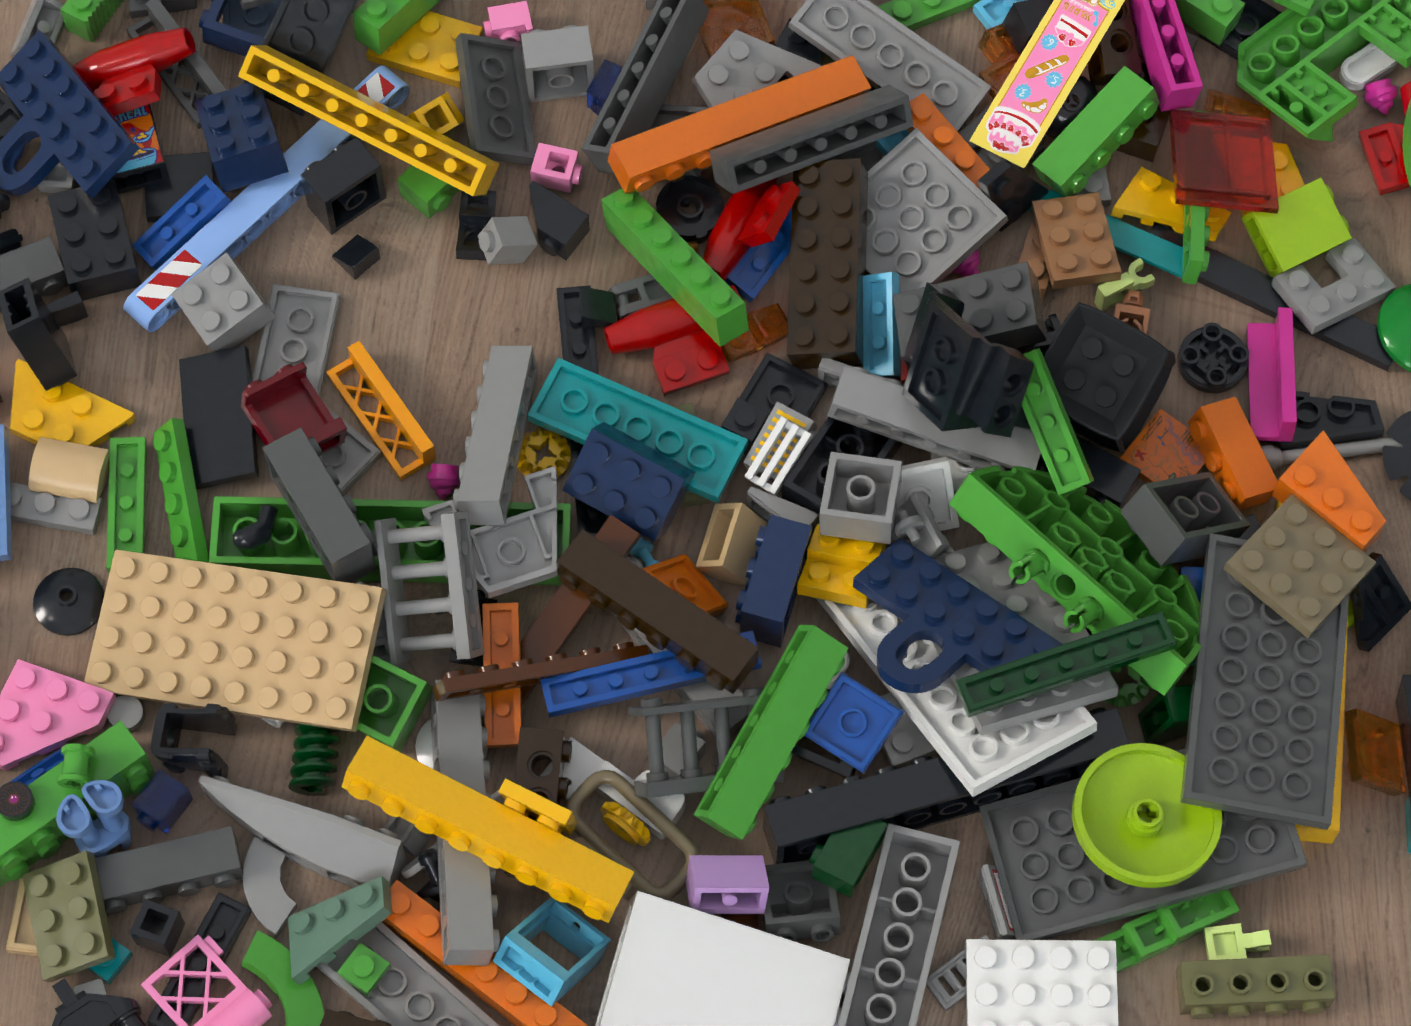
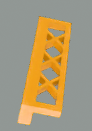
M357 341L347 347L349 358L326 371V374L366 433L381 451L400 481H403L436 460L434 445L360 341ZM355 368L360 375L358 387L343 385L338 377ZM364 383H366L369 389L363 388ZM350 393L356 394L355 400L352 398ZM361 395L378 400L379 404L376 413L362 411L359 408ZM383 409L385 410L387 415L382 414ZM369 420H374L373 426L371 425ZM380 422L395 424L397 427L395 440L382 438L378 435L377 431ZM401 435L404 437V439H405L407 442H405V441H400V440H401ZM387 446L393 447L392 453ZM398 448L413 450L419 459L402 468L396 460Z

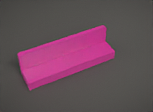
M1278 307L1275 324L1248 323L1249 423L1258 441L1292 442L1297 424L1292 308Z

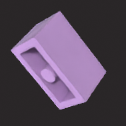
M690 855L685 880L690 908L708 914L765 913L770 887L763 855Z

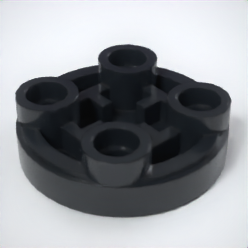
M1207 323L1204 327L1191 332L1183 340L1177 358L1178 368L1184 380L1193 388L1206 393L1226 392L1234 388L1242 380L1248 365L1249 350L1233 332L1222 328L1217 323Z

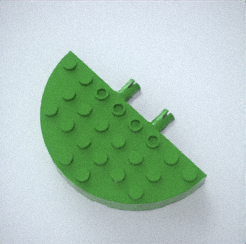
M990 466L969 473L949 505L958 512L964 521L970 523L982 533L988 543L996 546L1011 559L1012 564L1009 568L1011 579L1013 580L1019 575L1022 576L1015 583L1022 585L1033 579L1042 591L1050 594L1064 607L1066 611L1063 617L1065 627L1068 628L1072 624H1076L1070 629V632L1079 633L1087 627L1093 635L1163 611L1177 643L1176 648L1128 664V666H1131L1139 673L1152 689L1159 691L1165 696L1193 662L1202 646L1197 641L1200 602L1186 575L1179 576L1171 564L1161 566L1152 558L1149 549L1140 537L1131 530L1128 521L1120 512L1122 509L1107 499L1100 503L1086 495L1087 488L1084 486L1058 495L1049 472L1037 469L1034 471L1031 468L1014 466L1011 471H1002L999 466Z

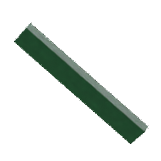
M1162 611L957 679L954 685L969 718L1176 648L1177 643Z

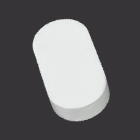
M1370 43L1344 60L1339 71V79L1350 90H1363L1365 85L1376 82L1394 70L1398 62Z

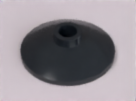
M63 568L54 571L41 581L34 594L33 608L38 621L48 631L58 635L71 636L85 632L96 624L99 620L105 594L102 585L91 573L79 568ZM70 592L73 594L69 601L61 600L62 595Z

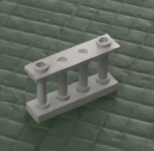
M468 510L441 514L440 524L433 526L397 529L396 518L374 521L373 537L375 541L373 543L378 551L381 586L386 590L384 601L387 629L385 650L387 655L390 656V664L398 665L412 661L411 651L453 648L456 651L457 660L471 659L484 655ZM439 539L444 543V561L401 565L399 543ZM445 576L448 579L450 593L448 597L405 601L403 579ZM449 612L452 615L454 628L452 633L409 637L407 615Z

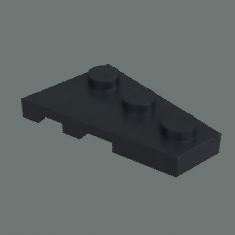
M1296 391L1297 424L1293 441L1277 442L1280 450L1284 451L1307 448L1323 430L1333 444L1383 437L1385 429L1375 400L1334 395L1330 399L1310 397V392Z

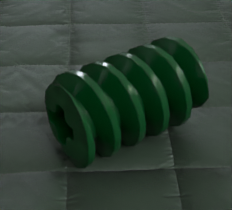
M297 724L295 735L298 737L293 741L296 751L292 754V762L295 765L290 769V775L293 779L288 785L291 791L301 795L318 796L325 793V787L336 785L335 779L327 777L326 774L337 771V766L328 763V760L338 758L339 753L329 749V746L340 744V738L331 735V732H338L340 730Z

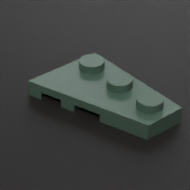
M380 876L288 916L291 979L301 985L310 978L308 972L321 962L327 965L337 957L335 951L350 939L359 940L391 915L390 882Z

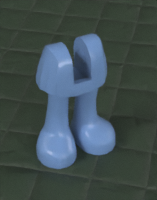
M95 780L85 783L82 787L84 798L98 816L93 822L87 807L78 796L71 794L62 800L57 810V825L64 835L75 838V843L80 852L87 850L94 853L95 858L109 855L108 851L118 844L123 850L132 845L131 822L129 817L122 811L124 796L114 782Z

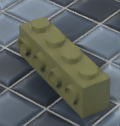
M1330 954L1181 961L1176 969L1180 1015L1191 1014L1192 1019H1207L1213 1017V1013L1227 1012L1229 1017H1246L1251 1014V1011H1265L1266 1015L1278 1016L1287 1014L1289 1009H1302L1305 1014H1317L1324 1012L1325 1008H1329L1335 999Z

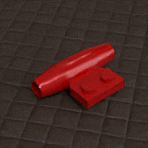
M184 27L141 35L99 50L72 66L113 116L159 101L161 99V76L159 73L194 54L196 46L191 32L188 28Z
M1411 81L1400 89L1404 117L1406 116L1411 99ZM1389 122L1359 131L1358 137L1379 195L1410 187L1403 158L1404 125Z
M777 178L730 196L709 235L702 257L724 281L742 260L750 247L774 241L801 190L793 181L776 185Z
M731 285L730 287L739 296L736 287ZM674 298L639 309L603 329L612 355L654 348L652 365L664 396L727 375L730 372L721 347Z

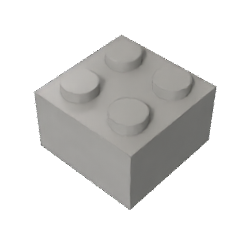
M568 25L562 29L546 31L536 29L529 33L521 34L523 65L529 102L595 94L594 64L588 25Z
M227 252L171 294L206 345L214 352L238 346L276 317L241 266Z
M831 452L819 513L820 535L891 544L902 483V461Z

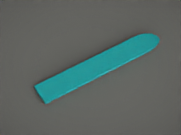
M1048 189L1049 193H1047L1040 200L1059 198L1062 196L1059 193ZM1105 214L1116 250L1136 259L1141 258L1147 264L1182 278L1183 247Z

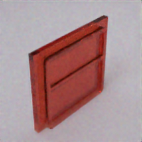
M1170 109L1169 123L1175 204L1278 213L1279 204L1270 119Z

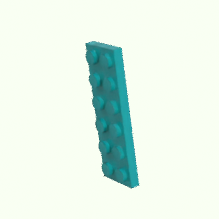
M560 358L555 362L527 414L529 422L582 445L585 444L591 429L605 422L695 471L696 473L688 491L716 503H719L748 446L747 438Z

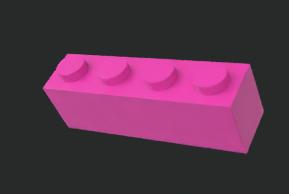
M1131 0L1130 10L1132 21L1136 25V36L1152 86L1160 101L1159 107L1161 112L1193 107L1203 88V84L1175 0Z

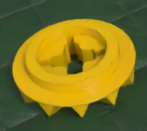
M541 427L537 431L526 432L517 466L520 472L525 476L555 466L557 478L561 476L568 468L571 459V451L566 438L552 431L543 430ZM548 444V452L551 457L544 456L537 465V453L533 450L541 451Z
M606 801L601 806L600 812L603 815V822L618 837L633 846L637 844L646 846L651 840L649 829L644 826V822L640 821L626 807L620 806L617 802Z

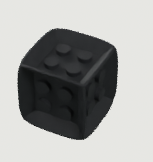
M1078 302L1066 317L1043 356L1073 430L1121 454L1125 453V450L1140 432L1167 383L1172 367L1176 363L1175 354L1171 350H1167L1152 337L1100 309Z

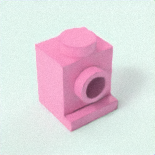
M527 1L487 7L489 20L483 21L485 37L521 43V34L529 33L533 30Z
M539 143L530 170L531 182L535 181L545 188L571 193L573 184L580 185L584 166L579 165L578 151Z

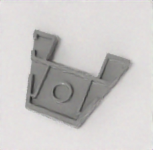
M735 30L694 76L692 82L710 108L778 83L784 75L792 78L819 68L822 65Z
M555 466L524 476L525 484L535 509L506 518L505 525H485L471 530L476 583L488 598L558 576L556 563L557 472ZM453 499L422 509L423 517L429 526L439 525L441 514L457 512L453 506Z

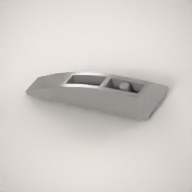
M201 775L198 781L203 793L247 832L286 854L287 859L325 878L355 888L380 876L389 881L391 887L402 876L401 870L407 864L402 841L399 840V836L390 830L379 828L378 831L364 827L365 823L356 817L345 815L344 818H340L326 812L263 794L252 788L246 789L236 786L221 776L215 775L213 778Z

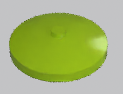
M1127 744L1105 752L1085 770L1072 801L1073 828L1085 854L1107 875L1133 886L1143 888L1166 887L1190 878L1209 860L1220 838L1222 810L1180 803L1185 755L1171 748L1156 744Z

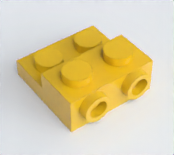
M817 524L807 548V561L797 583V594L866 609L870 598L853 588V578L886 550V544L820 535V524Z

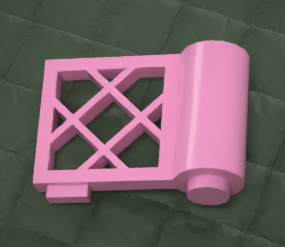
M199 935L195 936L141 984L142 988L177 1026H188L181 1018L182 1003L204 1004L203 1017L193 1026H262L272 1017L269 1009L273 1004L261 990L258 989L253 993L219 958L224 951L209 935L204 940ZM199 948L207 956L206 971H185L186 958ZM212 963L220 972H212ZM180 964V971L173 970L176 966ZM164 977H179L178 997L161 996L153 986ZM185 977L206 978L204 997H183ZM211 978L228 979L235 987L225 998H210ZM168 1003H177V1010L175 1011ZM209 1004H217L209 1011Z

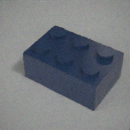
M245 83L236 88L217 94H210L194 101L211 160L223 193L289 172L262 88L252 83Z
M603 422L591 429L562 491L608 516L613 515L633 530L656 541L666 534L696 472Z
M770 515L767 526H760L755 544L757 546L755 558H750L746 571L747 582L745 590L741 589L736 604V610L738 611L735 623L740 624V633L753 630L757 642L781 648L797 596V583L807 561V548L811 541L812 525Z

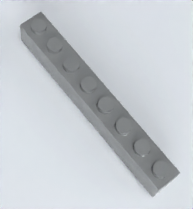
M435 680L434 686H435L440 680ZM432 689L430 712L433 769L491 798L490 793H485V782H488L490 774L489 761L483 760V750L487 748L488 732L487 728H481V717L485 716L486 710L485 696L478 694L436 702L434 690ZM437 836L443 965L488 966L493 953L498 952L500 944L499 930L493 929V917H496L498 909L497 895H491V883L495 881L496 868L486 865L481 858L467 851L456 850L448 841Z

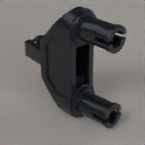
M65 978L52 986L63 1003L55 1008L57 1014L52 1026H146L139 1016L141 1014V1007L136 1000L111 995L86 994L84 990L75 995Z

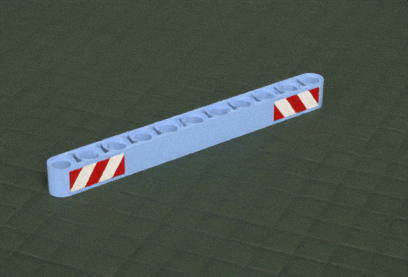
M381 65L358 84L354 90L396 110L407 98L410 86L385 65ZM320 119L283 153L289 172L247 186L135 289L126 299L123 310L149 333L158 330L181 309L171 295L173 292L226 252L235 259L305 194L301 174L312 162L321 161L330 155L339 144L343 142L348 143L356 136Z

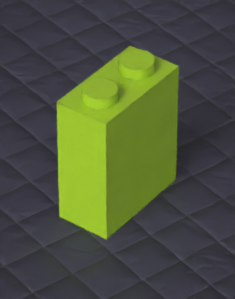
M1318 178L1241 217L1269 276L1273 278L1352 239L1349 233V224L1346 218L1340 215L1334 203L1333 192L1328 185L1324 184L1322 178Z

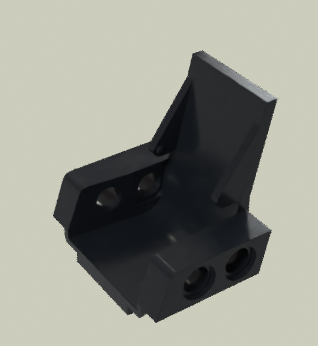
M927 282L903 357L911 365L902 395L942 432L981 427V430L986 434L1010 438L1014 426L1031 429L1021 404L1034 369V364L1017 349L998 343L991 344L962 318L965 305L958 297L946 288Z

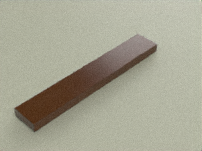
M610 515L595 538L627 558L641 538V535L613 515ZM561 584L521 640V660L533 659L534 663L545 662V658L558 654L593 606L588 600V595L579 589L573 591L564 584ZM536 685L522 687V705Z

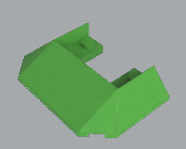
M1314 0L1307 16L1287 8L1238 45L1237 85L1306 138L1333 142V124L1357 106V96L1328 74L1342 65L1345 59L1369 43L1375 45L1406 69L1411 66V0Z

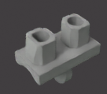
M913 492L908 500L897 508L894 533L898 539L902 538L933 558L943 554L949 549L950 544L934 521V515L930 507L926 506L919 493Z

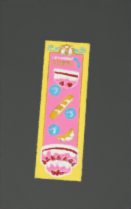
M1053 0L969 141L1025 168L1125 0Z

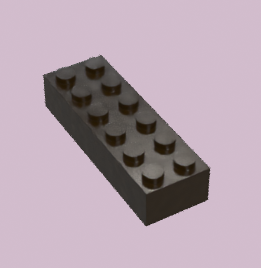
M861 158L823 160L793 171V182L801 190L792 205L787 356L792 365L799 369L819 368L822 358H829L852 367L863 366V276L866 275L868 173Z

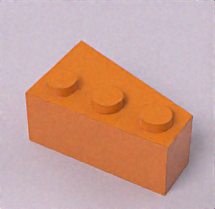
M1324 430L1278 479L1272 494L1282 504L1293 494L1364 552L1377 540L1386 523L1385 518Z

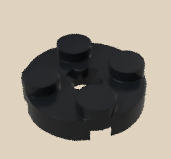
M692 175L684 176V180H678L673 183V180L667 183L659 192L656 201L657 213L686 242L696 241L697 244L704 243L708 239L724 209V203L717 187L705 178ZM691 203L696 204L697 213L685 214L684 210L681 209L682 206L688 207Z

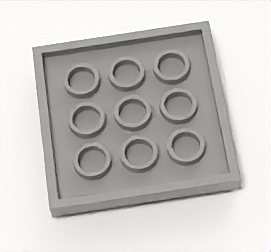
M917 128L867 172L866 272L869 275L886 272L898 273L899 293L926 287L927 282L938 284L1008 222L1007 215Z

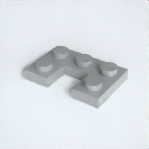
M1355 238L1328 250L1325 260L1340 276V280L1321 288L1304 266L1300 264L1275 276L1271 283V286L1285 303L1292 308L1294 314L1311 334L1387 298L1396 288Z

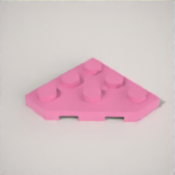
M18 659L0 694V769L4 771L19 766L20 761L37 754L40 756L61 748L69 740L83 734L89 736L102 730L107 720V715L117 698L116 695L105 689Z

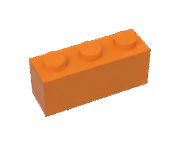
M1236 396L1201 406L1190 418L1188 424L1192 438L1197 441L1204 455L1208 470L1213 473L1217 482L1240 511L1267 503L1273 497L1272 494L1278 481Z

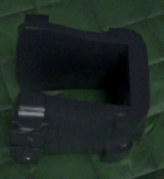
M174 703L164 704L159 708L156 715L151 739V751L158 760L163 761V765L170 772L182 774L187 769L206 772L209 777L217 775L227 778L228 765L213 750L208 748H178L181 729L235 736L236 718L233 713L228 711L227 707H223L220 704L208 703L206 708L181 709Z

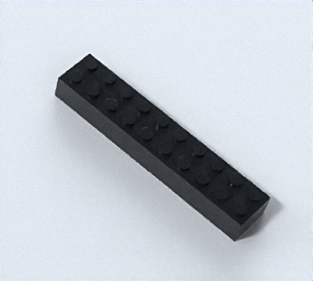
M1102 707L1089 711L1097 722L1096 732L974 797L971 796L941 757L932 759L930 756L917 758L910 763V766L899 769L896 766L884 767L878 770L874 776L863 779L861 776H852L842 780L840 785L826 789V786H816L808 789L805 795L791 798L788 795L777 797L764 807L763 830L774 864L810 860L818 843L825 845L830 834L883 821L887 823V826L890 823L918 830L980 812L979 806L1081 778L1085 770L1099 756L1113 748L1130 744L1118 709L1114 708L1106 711Z

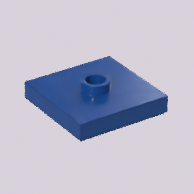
M841 672L824 702L810 720V727L804 736L865 774L901 719L904 711Z

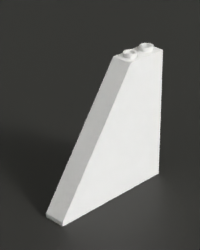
M637 891L628 906L595 1026H838L842 1010L839 1007L841 995L846 994L851 974L847 972L850 959Z

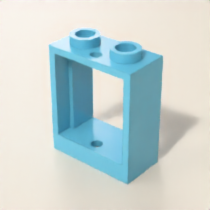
M550 897L504 937L493 962L552 1007L599 964L611 939L567 905ZM543 930L581 960L567 971L533 945L530 940Z

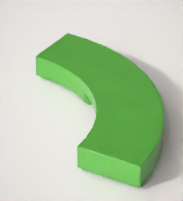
M257 930L241 967L261 978L271 988L273 993L278 995L285 1011L286 1026H320L324 1016V1009L318 989L311 975L301 985L292 980L290 951L272 937Z

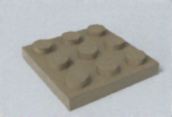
M1291 494L1226 562L1223 569L1305 637L1309 638L1365 578L1377 562L1296 496Z

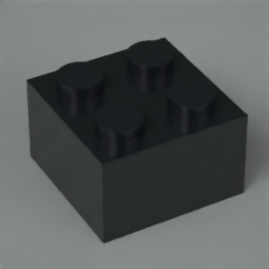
M357 137L348 143L343 142L339 144L330 155L321 161L312 162L301 174L307 206L331 235L386 198L381 165Z

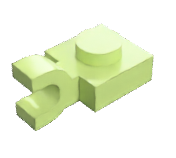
M1141 258L1130 264L1128 272L1126 271L1121 274V280L1099 283L1094 300L1098 309L1106 311L1115 306L1116 303L1123 302L1124 295L1128 290H1143L1154 285L1155 278L1152 274L1146 277L1136 275V272L1143 269L1144 262Z
M1241 923L1206 927L1203 929L1208 960L1247 958V951L1258 953L1270 950L1271 938L1269 930L1243 934Z

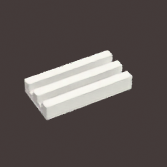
M781 416L744 477L776 496L812 438V434ZM786 428L789 430L761 477H757L758 471ZM795 435L801 437L773 484L767 483Z

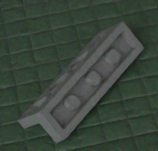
M150 0L145 3L149 16L126 28L129 37L133 39L139 37L138 34L153 25L158 32L178 29L180 27L159 0ZM197 50L194 54L159 73L162 81L198 129L202 125L199 115L194 109L196 98L201 99L207 95L227 90ZM178 74L192 76L194 78L193 88H178L176 85Z

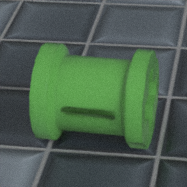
M77 743L62 746L61 753L64 755L62 774L58 776L57 783L65 788L82 789L85 783L92 781L88 776L90 760L95 756V749L91 746Z

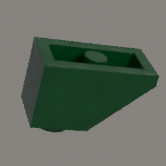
M1192 685L1175 686L1165 696L1159 693L1138 714L1145 743L1161 745L1187 735Z
M877 821L830 834L825 845L818 843L810 858L809 863L813 864L811 878L851 898L885 837L887 823Z

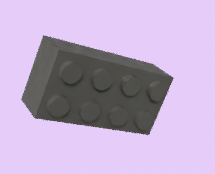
M1028 262L935 284L950 290L964 303L962 318L991 344L998 343L1016 349L1047 341L1038 279ZM925 287L893 295L902 359ZM904 360V362L907 364V366H908L909 369H910V365H911V364L908 363V362H906V361Z
M300 427L262 447L271 478L331 579L353 583L375 571L374 557L378 553L372 543L375 541L365 522L359 523L355 514L357 509L348 493L342 494L338 486L340 481L330 464L325 466L321 458L323 453L316 439L313 436L307 438Z

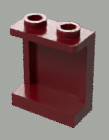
M304 362L295 366L292 364L280 368L274 376L264 381L261 379L253 381L242 392L241 408L265 445L300 427L307 438L313 436L316 439L323 454L345 443L346 425L341 417L336 419L332 417L306 376L307 367Z

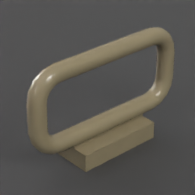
M601 770L590 775L575 790L566 804V809L573 812L578 822L574 829L578 837L574 841L634 871L622 896L624 899L628 900L636 890L665 900L675 897L686 886L685 880L690 855H700L696 844L646 797L635 796L634 786L622 775L610 770ZM607 784L615 788L683 851L686 857L685 865L667 885L663 887L653 885L581 818L580 808L582 804L599 786Z

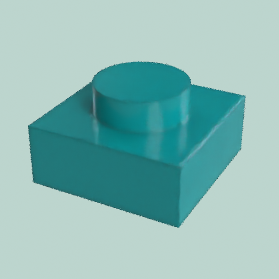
M112 937L115 958L88 968V970L109 985L133 956L130 950Z

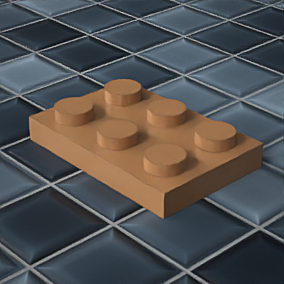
M1099 192L1032 201L1031 211L1053 289L1121 280L1122 271Z

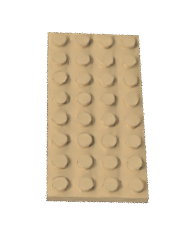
M115 549L84 682L113 692L117 696H128L168 704L174 703L194 708H206L208 703L220 704L223 707H227L228 711L233 714L356 732L386 590L376 586Z

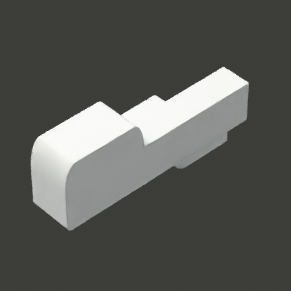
M570 737L568 740L572 741L571 762L564 763L563 777H568V780L572 782L568 786V800L575 790L590 775L597 771H615L627 779L633 786L634 781L647 780L646 773H650V770L644 771L633 780L608 761L601 759L573 737ZM553 762L548 765L540 777L551 773ZM604 784L595 790L596 793L607 801L617 802L620 806L626 807L628 811L644 822V826L659 839L666 837L612 786ZM684 794L647 798L674 824L681 818L686 807Z

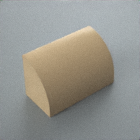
M40 437L31 461L28 489L29 491L50 493L51 495L84 499L88 502L97 503L109 478V450Z
M743 503L715 504L695 567L717 580L736 585H746V571L750 558H755L757 549L755 544L760 526H766L767 522Z

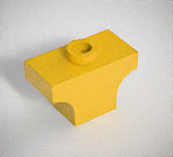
M448 92L407 116L440 134L446 133L465 121Z

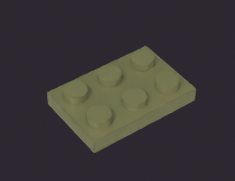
M86 850L22 875L44 981L53 982L115 958L94 853Z

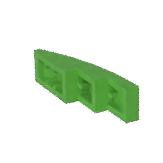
M1227 889L1156 909L1125 923L1121 929L1094 941H1116L1117 973H1120L1203 932L1204 928L1212 927L1238 913L1240 909Z

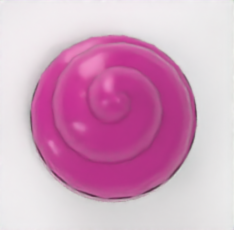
M1390 78L1365 85L1366 94L1363 95L1365 102L1369 103L1372 108L1378 109L1382 114H1388L1389 109L1393 106V99L1398 94L1396 85H1392Z
M978 249L954 269L952 273L955 275L960 274L962 277L978 274V266L981 262Z
M431 464V472H427L429 485L436 491V495L441 500L452 494L454 488L458 487L461 483L459 479V466Z

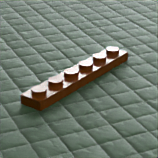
M625 642L613 646L611 651L601 652L600 647H595L579 652L580 656L569 658L567 653H558L546 657L545 662L534 663L533 659H522L511 664L512 667L499 669L498 664H492L478 668V673L465 675L464 670H456L443 674V679L433 687L437 702L541 684V679L648 655L649 651L647 645L634 647L633 642Z

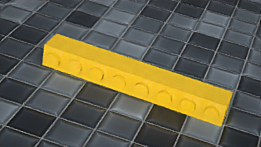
M251 45L238 77L471 196L487 194L499 163L267 45Z
M369 736L365 737L346 770L341 787L346 789L353 797L359 800H367L381 807L386 814L392 817H401L413 823L421 832L434 834L448 841L456 850L467 851L481 858L486 865L492 868H501L515 875L521 883L529 886L534 885L548 892L556 901L569 903L581 909L585 915L592 919L610 922L634 874V871Z

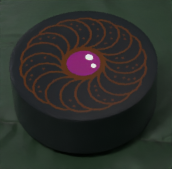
M12 781L0 787V814L5 819L19 821L30 815L35 805V799L26 784Z

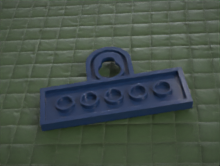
M38 30L0 71L1 88L24 115L0 140V189L5 193L16 196L30 192L61 162L84 192L94 198L140 149L57 46L42 31ZM40 137L41 145L39 151L21 171L17 172L16 165L22 157L24 148L32 139Z
M902 538L896 540L853 578V588L903 620L882 639L877 650V670L880 677L889 686L902 692L923 693L931 691L946 681L965 662L981 672L1062 645L1061 642ZM931 640L942 648L943 651L938 657L920 669H909L903 664V660L907 657L909 646L916 641Z

